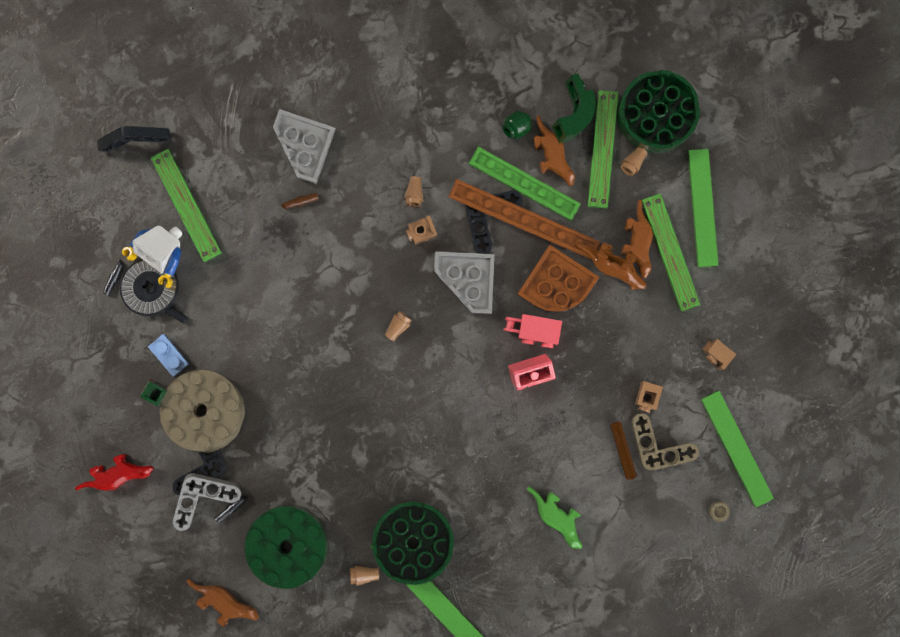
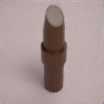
M313 193L303 197L299 196L296 199L282 203L281 207L283 209L300 207L319 200L318 195Z

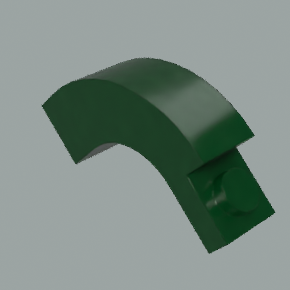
M579 73L571 75L565 82L573 103L572 115L559 118L552 125L559 144L570 141L578 136L591 122L595 112L596 103L593 89L585 90L584 81L580 78Z

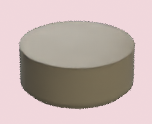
M721 501L713 502L708 510L709 516L717 522L727 520L730 515L728 505Z

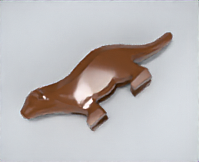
M538 115L536 117L537 124L543 137L538 135L533 137V144L535 150L539 149V146L544 150L546 161L540 162L541 174L545 173L546 170H550L559 175L571 187L574 185L575 174L566 163L564 144H559L555 133L543 125L541 117Z
M639 200L637 204L638 221L628 218L625 223V230L628 231L631 228L632 237L630 245L624 244L622 246L621 255L630 253L636 256L635 262L641 277L645 279L651 273L649 248L653 239V231L643 215L642 200Z
M605 242L601 245L599 251L584 244L578 245V248L590 256L594 265L604 275L624 281L630 286L631 290H644L646 288V282L637 274L632 264L635 262L636 256L628 253L626 259L613 255L610 251L613 246Z
M187 579L189 586L204 594V596L197 600L196 605L202 610L209 605L213 606L216 611L222 614L217 619V622L223 627L229 622L228 619L232 618L259 619L257 610L253 606L238 601L227 588L220 585H199L191 579Z

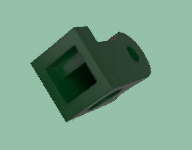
M149 379L139 396L158 407L167 390L160 383Z

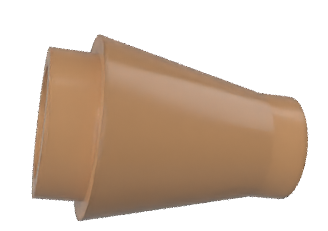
M638 147L622 161L621 170L628 176L637 174L647 155V151Z
M410 177L404 197L407 206L420 207L421 202L424 201L421 184L422 178Z
M401 311L394 314L385 336L395 341L400 334L411 326L410 322L412 319Z
M362 566L350 568V584L358 586L379 580L378 568Z

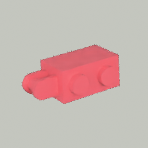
M525 314L521 316V319L505 318L507 324L503 331L517 333L518 339H521L523 344L533 345L534 342L542 343L541 347L553 348V345L557 346L559 344L562 321ZM515 322L520 323L519 330L514 329Z

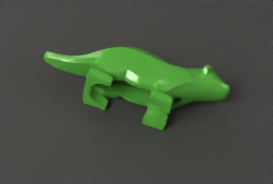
M527 487V490L536 499L541 520L546 525L559 531L569 547L582 549L583 545L577 536L575 518L581 515L572 508L568 514L558 508L555 502H558L560 499L552 492L547 495V500L544 501L537 491Z

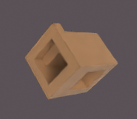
M430 216L408 224L409 229L406 230L409 241L414 240L415 245L437 237V232ZM423 227L424 232L421 234L418 233L417 228Z
M718 339L709 340L702 348L707 355L706 359L714 365L718 364V370H724L736 355Z
M641 381L635 405L639 406L638 410L650 413L651 409L657 410L663 387ZM645 394L650 395L649 401L644 400Z

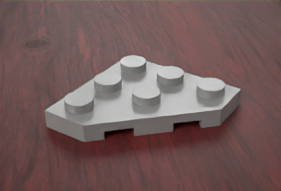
M279 109L273 129L296 176L299 179L317 184L336 130L335 127Z
M435 252L434 272L471 313L492 314L495 254Z

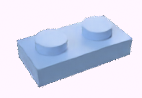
M162 334L148 346L173 377L190 365L165 334Z

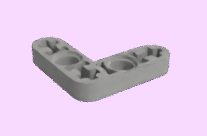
M195 473L188 474L182 484L173 517V526L179 531L187 530L190 527L199 496L234 503L241 497L240 486L230 481ZM192 480H195V484H197L194 487H190ZM202 481H203V482H205V483H204V486H203V490H200V488H201L200 485H202ZM209 484H216L218 490L211 493L207 490V486ZM225 486L223 495H221V487ZM231 489H235L236 494H233V496H229ZM184 498H191L193 504L186 507L181 501ZM182 511L186 512L185 521L183 524H180L179 520L181 519Z

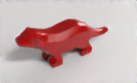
M120 454L113 458L116 466L106 471H102L104 469L103 465L90 469L89 473L95 480L79 484L75 487V490L92 487L103 491H113L129 480L147 478L154 470V467L151 465L139 466L125 461L127 455Z

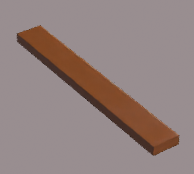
M458 179L455 180L448 198L588 259H591L590 256L578 248V245L584 244L598 250L601 243L598 240Z

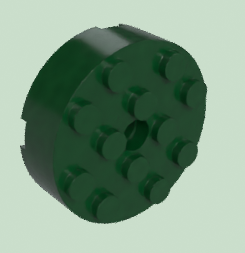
M667 70L643 73L628 85L621 97L617 114L620 129L625 138L637 148H643L650 153L671 151L683 144L698 124L700 117L698 95L693 86L677 73ZM655 108L661 109L663 115H657Z
M405 502L390 508L377 522L372 536V549L378 566L389 578L403 584L419 585L435 579L446 569L453 553L454 537L449 522L441 512L425 503ZM411 537H416L419 542L418 546L414 549L409 548L407 545V541Z
M281 505L266 511L253 522L245 540V556L253 574L263 583L280 589L299 587L310 581L323 566L328 553V538L323 523L313 512L298 505ZM289 541L292 544V550H284L283 542Z

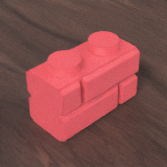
M546 354L508 365L512 384L517 390L555 379L552 361Z

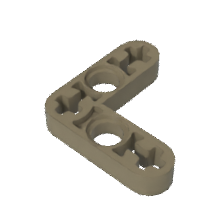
M643 413L633 416L631 420L640 461L645 469L657 470L691 462L698 458L699 449L692 443L658 450L650 418ZM640 416L642 419L646 420V423L643 424L644 430L648 429L649 433H641L638 435V431H642L641 426L636 425V422L639 421ZM648 436L651 439L649 447L641 445L640 440L642 437ZM687 447L694 450L690 458L688 455H682V460L679 461L678 448H680L679 452L687 451ZM666 452H674L675 459L673 462L665 460ZM660 453L662 465H660V461L653 462L652 467L650 464L645 463L648 460V456L655 459L659 458L657 454Z

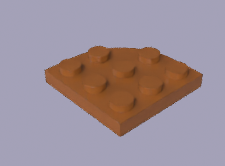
M549 245L517 295L539 309L550 312L565 311L577 306L587 297L599 276Z

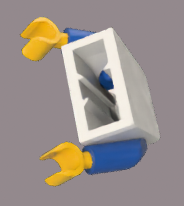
M161 226L141 230L131 241L130 248L125 247L122 249V254L127 256L129 261H133L139 256L161 274L165 272V275L159 277L158 282L162 285L164 280L167 279L168 282L165 287L170 288L173 284V280L170 277L174 275L181 256L180 241L178 239L182 236V232L177 227L167 231Z

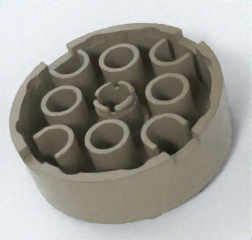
M195 370L179 376L168 386L167 392L160 404V420L165 433L174 443L196 452H212L225 447L238 435L243 418L245 417V406L240 391L230 380L213 371ZM207 407V413L201 417L199 415L200 409Z

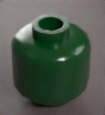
M514 111L503 120L502 130L504 134L510 139H520L531 131V117L522 111Z

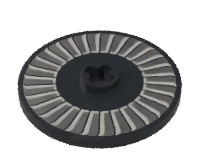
M143 259L134 262L126 269L120 281V296L123 303L129 310L141 316H155L165 312L172 306L178 295L179 280L176 272L170 277L173 280L172 286L166 288L167 279L164 280L162 285L158 282L159 277L165 275V272L161 274ZM148 283L154 285V287L150 288V291L145 289V287L148 286Z

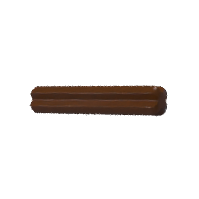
M620 421L611 423V430L627 480L634 479L637 475Z

